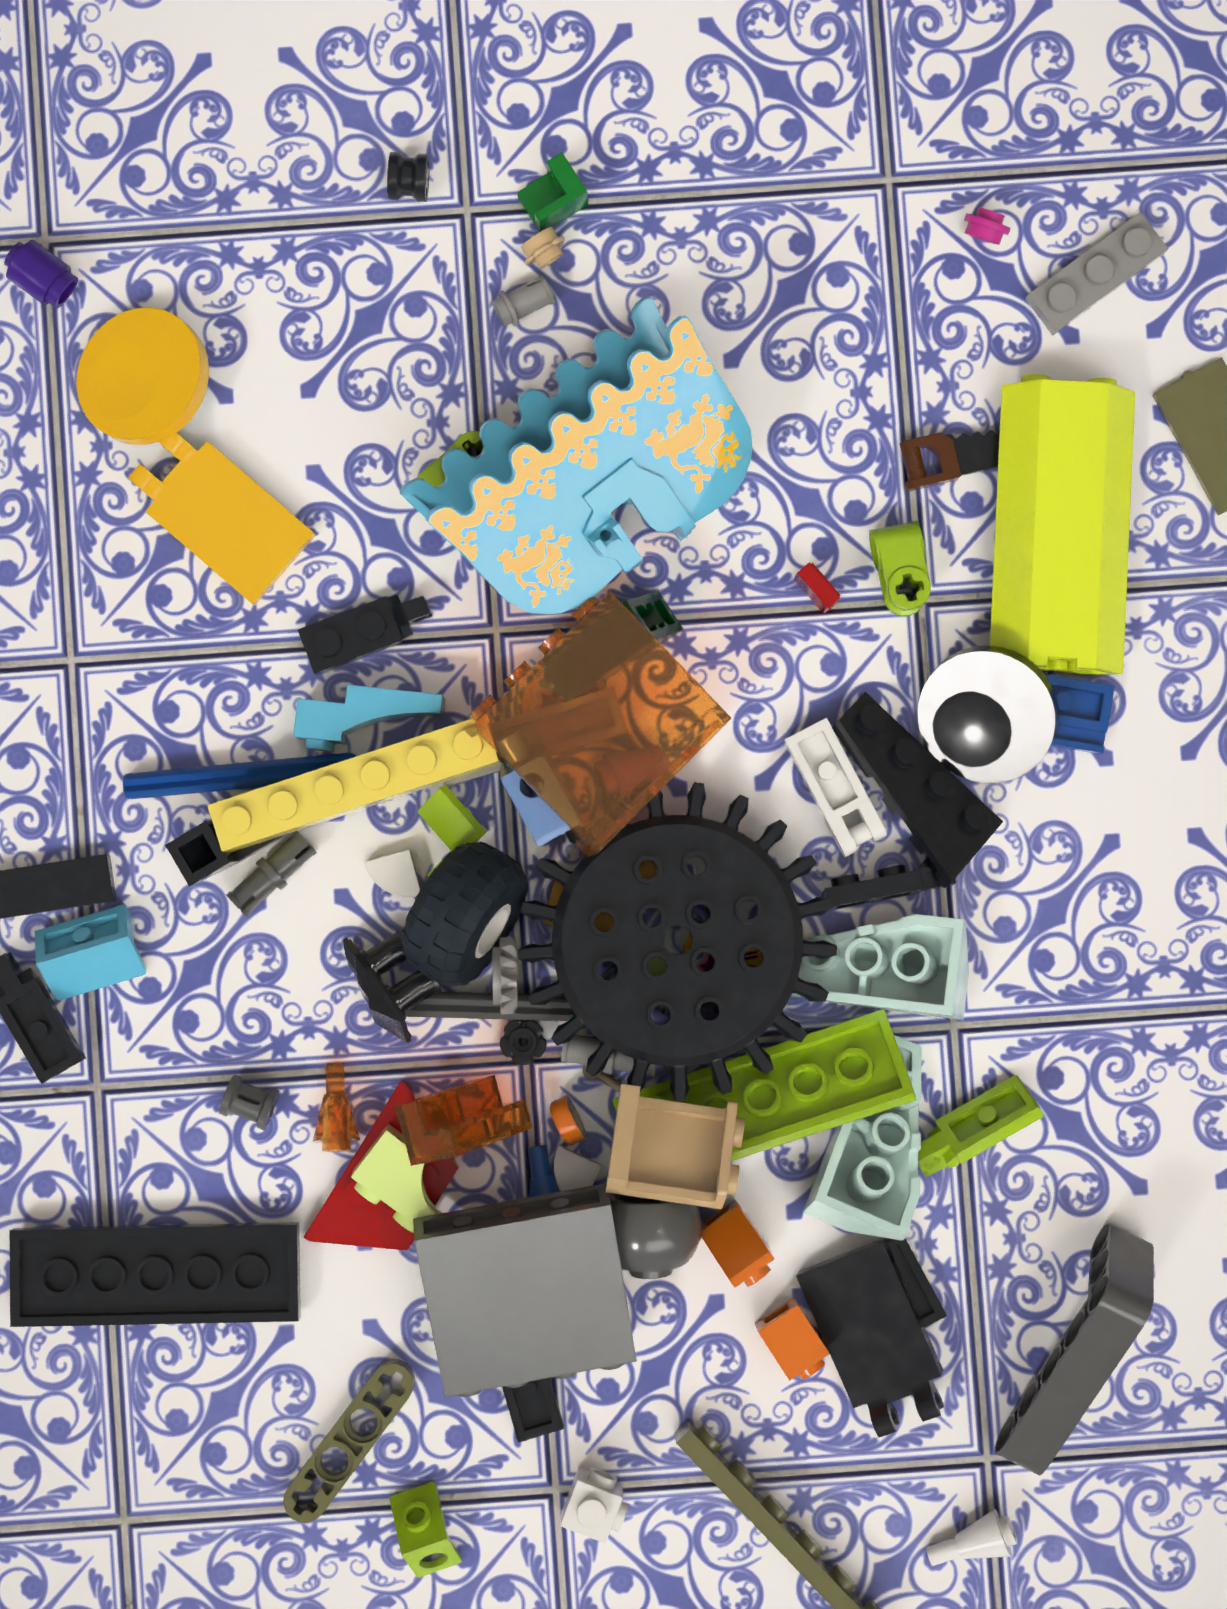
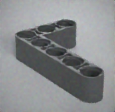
M1107 1222L1102 1227L1090 1252L1088 1298L1004 1423L995 1444L996 1454L1039 1476L1049 1467L1149 1318L1154 1301V1247L1152 1243L1110 1222Z

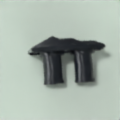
M402 929L397 930L395 934L367 951L363 948L358 950L352 940H348L346 937L343 939L345 957L350 969L357 978L362 996L369 1005L374 1023L409 1043L412 1035L408 1031L405 1022L407 1017L406 1011L433 994L441 992L439 983L420 971H416L392 987L383 984L381 975L406 960L401 947Z

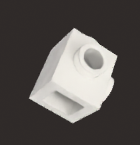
M578 1467L561 1511L560 1526L606 1544L611 1530L620 1531L629 1504L622 1502L623 1484L617 1482V1478L614 1475L601 1469L590 1468V1471Z

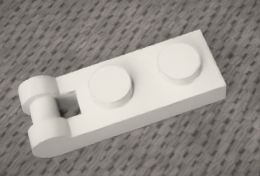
M827 717L783 740L844 857L857 852V846L870 839L876 842L887 836V832ZM857 809L862 822L848 829L842 816Z

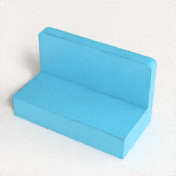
M126 904L35 931L36 965L56 1000H64L146 974V965L134 943L132 916Z

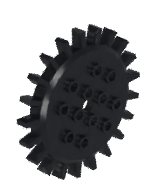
M697 782L693 783L687 794L686 815H665L663 811V794L657 783H651L646 785L644 794L648 819L629 824L623 816L621 805L612 796H609L602 800L604 817L613 829L612 834L597 844L588 836L585 829L579 825L565 832L569 842L579 848L584 855L573 871H568L555 860L541 858L536 866L545 878L556 881L564 887L558 904L550 906L533 900L523 902L521 913L532 920H547L553 923L552 943L547 945L529 944L518 949L519 960L530 963L548 959L554 961L558 980L553 984L537 987L528 998L531 1005H546L557 997L565 996L574 1011V1015L567 1022L557 1026L551 1039L557 1046L570 1042L579 1030L587 1027L600 1039V1044L588 1057L585 1072L593 1077L605 1069L610 1055L617 1050L633 1058V1066L626 1081L627 1085L641 1086L640 1092L646 1085V1073L650 1064L670 1066L671 1081L669 1088L674 1101L686 1100L689 1091L687 1080L688 1066L708 1064L712 1073V1082L720 1094L724 1095L732 1092V1077L726 1068L725 1057L741 1049L749 1056L752 1066L761 1073L768 1074L772 1071L774 1067L770 1055L762 1049L757 1038L772 1025L785 1038L802 1042L807 1036L800 1023L787 1017L782 1010L792 993L800 995L809 1002H825L829 993L818 983L806 982L798 977L802 957L807 956L822 960L837 955V945L825 940L815 942L803 940L801 919L809 916H822L833 908L831 898L816 897L804 903H797L790 886L792 880L807 875L816 865L813 856L796 858L788 867L780 869L768 854V851L783 838L787 825L781 819L768 825L762 836L755 842L739 832L738 826L748 811L749 798L741 794L729 805L723 823L703 818L702 810L706 800L704 783ZM694 856L700 857L705 863L703 873L698 875L690 873L687 869L688 859ZM652 861L656 865L657 873L653 878L646 879L639 874L638 868L641 862ZM750 900L756 904L757 914L754 918L746 919L741 915L740 905L743 901ZM701 904L708 908L709 918L706 922L697 923L693 920L691 911L695 905ZM656 909L661 914V922L658 926L648 927L644 923L643 914L646 910ZM607 913L612 917L613 926L610 930L603 932L595 927L594 919L598 914ZM680 926L688 930L692 943L686 953L676 955L666 949L664 935L669 928ZM751 948L757 949L762 956L760 965L754 968L749 967L744 961L746 951ZM701 953L710 954L714 960L712 969L707 972L699 970L696 966V958ZM653 957H659L665 962V971L660 976L650 974L647 969V963ZM610 961L616 965L617 975L614 979L604 980L600 977L598 970L601 963ZM711 1001L717 1005L718 1014L713 1020H705L701 1016L700 1008L704 1002ZM659 1005L665 1006L670 1012L668 1022L663 1025L656 1024L651 1016L652 1010Z

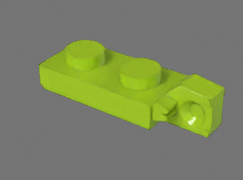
M1014 1075L935 1120L937 1126L928 1133L929 1138L921 1142V1150L918 1151V1166L925 1177L945 1169L947 1166L949 1168L958 1166L959 1163L962 1164L1043 1118L1041 1108L1018 1075Z

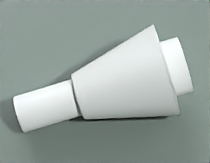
M994 1509L957 1533L955 1538L928 1546L926 1550L932 1566L962 1557V1559L1012 1557L1010 1546L1017 1544V1538L1008 1515L1000 1518L997 1510Z

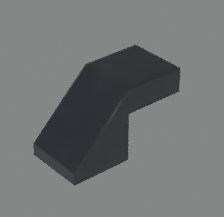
M204 821L165 846L190 887L244 861L279 840L282 836L234 852H223L213 822Z

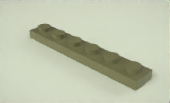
M688 1419L675 1432L676 1444L834 1609H881L871 1599L864 1604L853 1592L857 1586L851 1577L838 1564L831 1569L819 1557L823 1550L816 1540L804 1529L797 1534L785 1521L790 1516L785 1508L771 1494L764 1499L752 1487L756 1482L754 1476L739 1460L736 1459L731 1464L718 1451L723 1445L709 1428L703 1424L697 1429Z

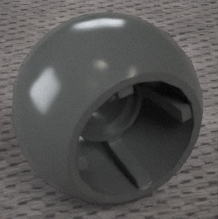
M608 1193L621 1269L629 1271L630 1275L635 1278L659 1279L671 1275L673 1269L689 1262L701 1240L702 1223L698 1206Z

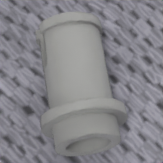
M543 275L507 294L502 290L498 292L499 297L492 300L494 310L504 327L511 323L515 327L519 325L518 319L555 303L553 293Z

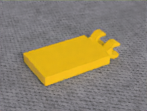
M175 433L159 442L179 460V463L162 482L141 464L129 475L128 479L154 500L145 512L255 606L316 535L208 441L197 451L178 433Z

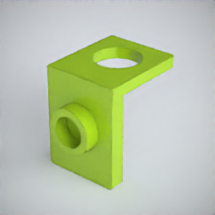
M446 785L440 787L417 811L451 850L450 852L461 844L478 842L487 833ZM442 860L427 874L428 877L433 872V870L437 868V866L442 862Z
M433 1481L390 1496L389 1499L401 1555L417 1578L462 1562L460 1553L448 1536L438 1489ZM431 1554H445L443 1557L434 1561H421L424 1557Z

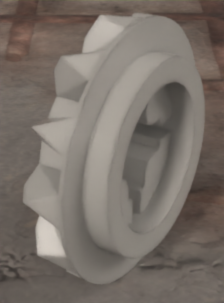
M500 937V947H493L492 950L493 1005H500L501 1014H513L518 1007L517 944L512 937Z

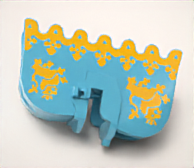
M643 297L632 308L631 318L635 329L630 337L623 338L616 331L610 329L602 330L595 336L593 347L597 360L593 366L589 368L584 367L575 359H566L560 362L555 373L559 385L558 393L555 396L546 397L539 390L531 388L523 391L518 397L517 403L521 414V421L518 425L509 427L500 419L494 418L485 421L480 427L479 432L483 444V451L480 455L476 457L470 456L458 448L448 450L443 455L441 462L445 474V481L442 485L432 486L424 479L414 478L401 487L400 494L405 500L426 518L425 520L451 543L508 603L531 614H561L577 608L598 594L621 570L627 574L633 568L636 569L643 563V558L611 514L621 504H633L642 519L658 532L672 531L682 541L692 533L697 521L721 507L736 493L746 476L752 455L751 429L744 414L710 361L690 319L687 316H678L667 327L651 297Z

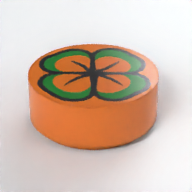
M567 1095L550 1103L549 1109L553 1121L563 1140L568 1145L572 1146L587 1138L580 1115Z

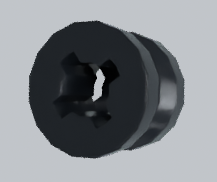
M390 152L387 171V193L389 200H399L402 196H412L417 202H427L430 177L429 154L419 153L415 158H406L400 152Z

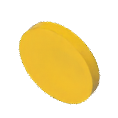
M142 307L116 315L95 332L80 358L76 387L83 412L97 429L122 443L147 445L169 438L192 419L203 401L209 379V363L206 349L197 333L188 324L168 311Z

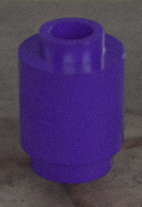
M30 240L26 244L22 242L15 244L4 261V265L8 267L6 278L43 305L51 304L55 308L61 307L71 296L78 283V278L71 273V267L35 240Z

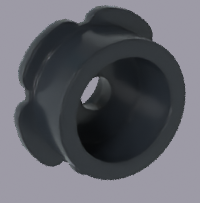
M512 1020L504 1027L503 1031L505 1034L500 1038V1049L504 1056L512 1058L513 1063L522 1066L529 1065L533 1062L534 1058H540L545 1052L547 1041L542 1036L543 1028L538 1022L534 1020ZM521 1037L527 1038L528 1043L526 1046L519 1044L518 1041Z

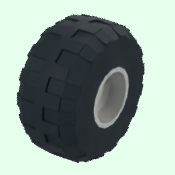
M481 841L461 844L455 850L449 852L430 874L422 889H420L406 917V923L401 934V947L407 962L430 979L444 986H464L469 984L471 980H475L492 962L493 947H500V937L509 936L518 920L522 903L526 901L525 897L529 884L521 864L499 849Z

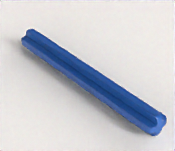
M349 752L128 773L123 776V791L125 798L140 799L264 787L356 757V755Z

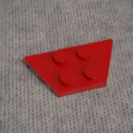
M404 1080L399 1082L303 1237L310 1242L396 1250L409 1249L414 1241V1233L405 1229L393 1218L396 1211L382 1200L375 1205L360 1195L354 1189L357 1182L351 1178L353 1169L388 1124L426 1152L423 1167V1183L426 1193L434 1205L437 1204L458 1170V1164L449 1149L441 1141L432 1121L426 1116L416 1100L410 1085Z

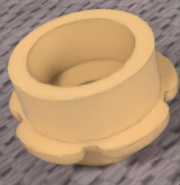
M548 227L537 233L521 246L527 256V259L524 261L525 264L537 263L540 269L552 264L564 254L560 247L563 245L565 238L563 236L558 237L553 227Z

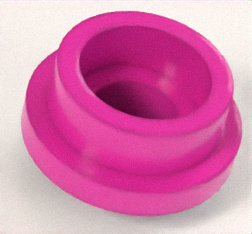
M978 207L976 215L966 213L964 221L968 222L964 234L996 245H1000L1003 234L1008 235L1011 228L1002 224L1005 218L1004 215Z

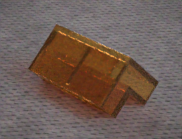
M495 1075L474 1079L395 1106L411 1166L457 1157L532 1128L525 1099L502 1104Z

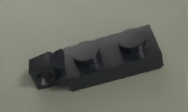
M397 594L388 598L386 596L308 625L298 629L313 672L315 675L403 643V639L413 635L410 625L430 618L432 614L424 596L401 603Z
M927 856L918 870L906 872L905 865H896L877 870L878 878L860 881L858 874L833 878L830 880L832 887L825 888L821 896L823 898H831L833 908L829 911L914 895L923 891L943 888V886L934 875L938 872L937 868ZM955 878L954 881H953L952 883H950L948 886H953V885H955V884H956V878Z
M11 952L2 954L0 956V1014L42 1084L86 1059V1056L40 977L36 976L31 967L22 971Z

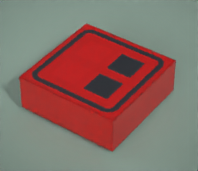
M809 562L795 575V582L823 614L827 613L840 600L839 592L814 563L811 564Z

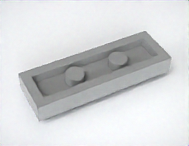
M1139 212L1030 292L1025 300L1053 336L1164 255L1169 248L1144 215Z

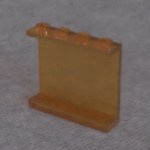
M611 591L599 601L592 597L583 603L572 614L578 622L566 634L560 628H557L538 647L544 655L532 667L525 661L522 662L504 680L510 688L497 701L490 694L469 714L475 722L465 731L471 738L479 734L579 837L574 844L587 857L598 854L732 719Z

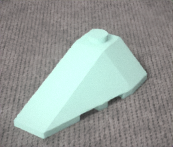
M915 914L901 917V919L876 925L869 924L849 931L803 939L810 942L825 940L837 945V955L822 960L807 956L802 957L798 975L801 980L818 983L829 993L825 1002L963 1020L969 977L966 920ZM792 993L790 996L796 998H803L800 995Z
M894 1035L912 1083L916 1101L837 1126L818 1169L803 1213L848 1232L903 1241L920 1197L921 1178H918V1151L921 1150L919 1103L921 1102L922 1046Z

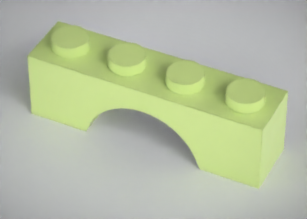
M388 1124L353 1169L351 1178L357 1182L354 1189L371 1203L377 1205L382 1200L396 1212L393 1218L412 1233H414V1218L443 1213L429 1199L424 1187L423 1167L426 1152Z

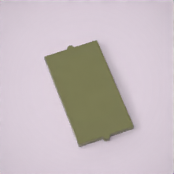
M1220 358L1193 373L1185 371L1181 375L1180 380L1152 395L1218 516L1227 512V366L1223 358Z

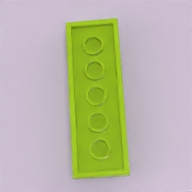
M882 1009L807 1034L802 1042L789 1040L763 1049L770 1055L774 1067L768 1074H763L754 1068L747 1054L725 1061L726 1068L732 1077V1092L724 1095L720 1094L714 1086L710 1067L687 1074L689 1091L686 1100L675 1102L716 1108H726L728 1101L738 1102L736 1117L745 1119L741 1148L733 1147L731 1161L916 1101V1095L885 1010ZM671 1080L644 1088L639 1096L674 1101L669 1088ZM618 1097L612 1099L616 1111H617Z

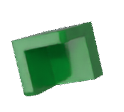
M563 152L546 162L547 174L517 193L518 200L539 232L548 227L556 226L588 205L587 190Z

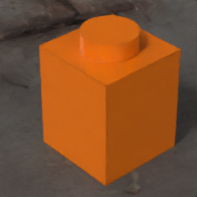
M795 1297L755 1323L757 1332L789 1381L797 1375L801 1379L808 1378L825 1365L823 1358L830 1353Z

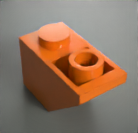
M736 1199L702 1223L701 1237L734 1288L742 1282L749 1287L771 1271L768 1264L775 1258L770 1247Z

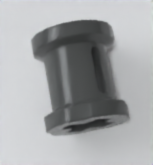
M234 1074L223 1096L219 1114L227 1117L231 1113L256 1122L257 1128L264 1131L273 1115L280 1091L272 1088L268 1092L242 1082L241 1076Z

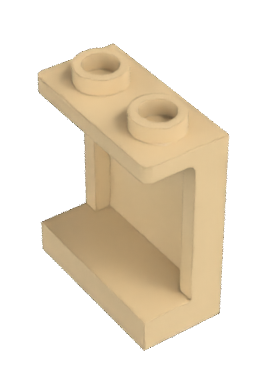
M621 1084L605 1192L722 1209L727 1194L735 1195L738 1185L739 1165L731 1164L733 1147L741 1148L745 1119L736 1117L738 1102L728 1101L726 1108H716L639 1096L641 1086Z

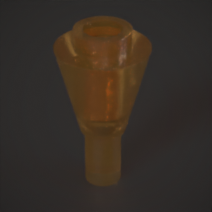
M326 1063V1094L323 1095L312 1142L322 1143L323 1152L350 1151L351 1142L360 1141L348 1095L345 1093L344 1063Z

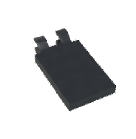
M886 1238L800 1270L796 1278L852 1406L856 1408L864 1404L868 1405L871 1422L877 1436L880 1438L897 1432L895 1425L900 1424V1418L892 1402L910 1395L914 1397L917 1412L923 1422L941 1416L940 1409L944 1408V1403L933 1379L941 1377L944 1370Z

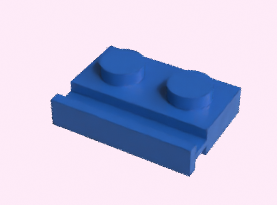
M1045 674L1055 692L1059 709L1058 728L1051 746L1099 755L1103 754L1115 686Z

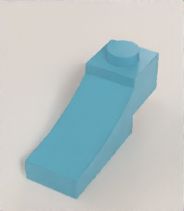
M347 685L345 703L297 698L293 737L305 740V749L333 752L334 743L346 745L347 735L375 723L405 717H444L446 699L441 694Z

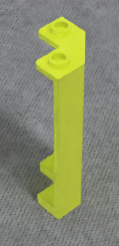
M1027 374L1021 376V382L1002 385L990 646L1015 651L1032 661L1041 671L1056 670L1081 676L1123 674L1135 392L1117 386V380L1112 378H1092L1087 382L1050 380V377L1047 375Z

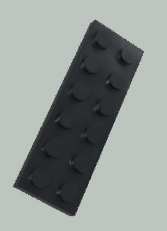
M299 1222L13 1228L9 1230L10 1327L295 1322L301 1319Z

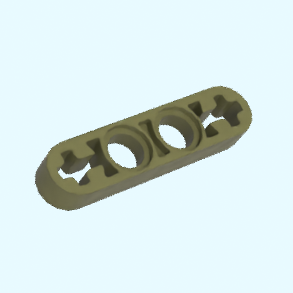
M389 1359L382 1362L375 1369L291 1481L283 1500L285 1511L291 1519L299 1523H309L315 1521L323 1514L409 1399L415 1386V1375L412 1368L406 1362L400 1359ZM397 1371L403 1376L400 1384L405 1390L402 1392L398 1389L392 1390L383 1404L392 1408L390 1412H386L378 1401L365 1395L370 1391L376 1399L386 1382L381 1375L385 1373L388 1376H392ZM361 1408L371 1410L376 1415L377 1428L368 1434L357 1432L351 1424L353 1412ZM338 1447L344 1450L349 1459L348 1467L341 1472L327 1470L322 1462V1454L326 1449ZM309 1469H313L319 1479L324 1481L313 1499L318 1506L314 1507L308 1504L302 1509L296 1504L299 1495L295 1490L303 1493L308 1490L316 1478L315 1475L308 1473ZM325 1482L334 1485L333 1488L329 1489Z

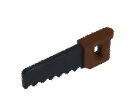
M989 430L983 436L977 431L971 437L966 433H962L957 439L952 434L944 435L940 432L899 443L908 481L904 483L906 492L957 481L961 476L998 468L1000 432L997 434L993 430ZM927 448L935 454L939 474L926 475L920 449Z

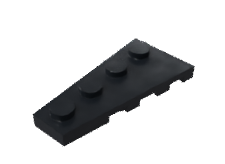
M865 692L832 726V729L866 778H874L884 793L882 801L892 815L896 812L900 815L913 834L909 838L920 855L926 852L938 870L934 875L943 888H945L954 881L1003 821Z

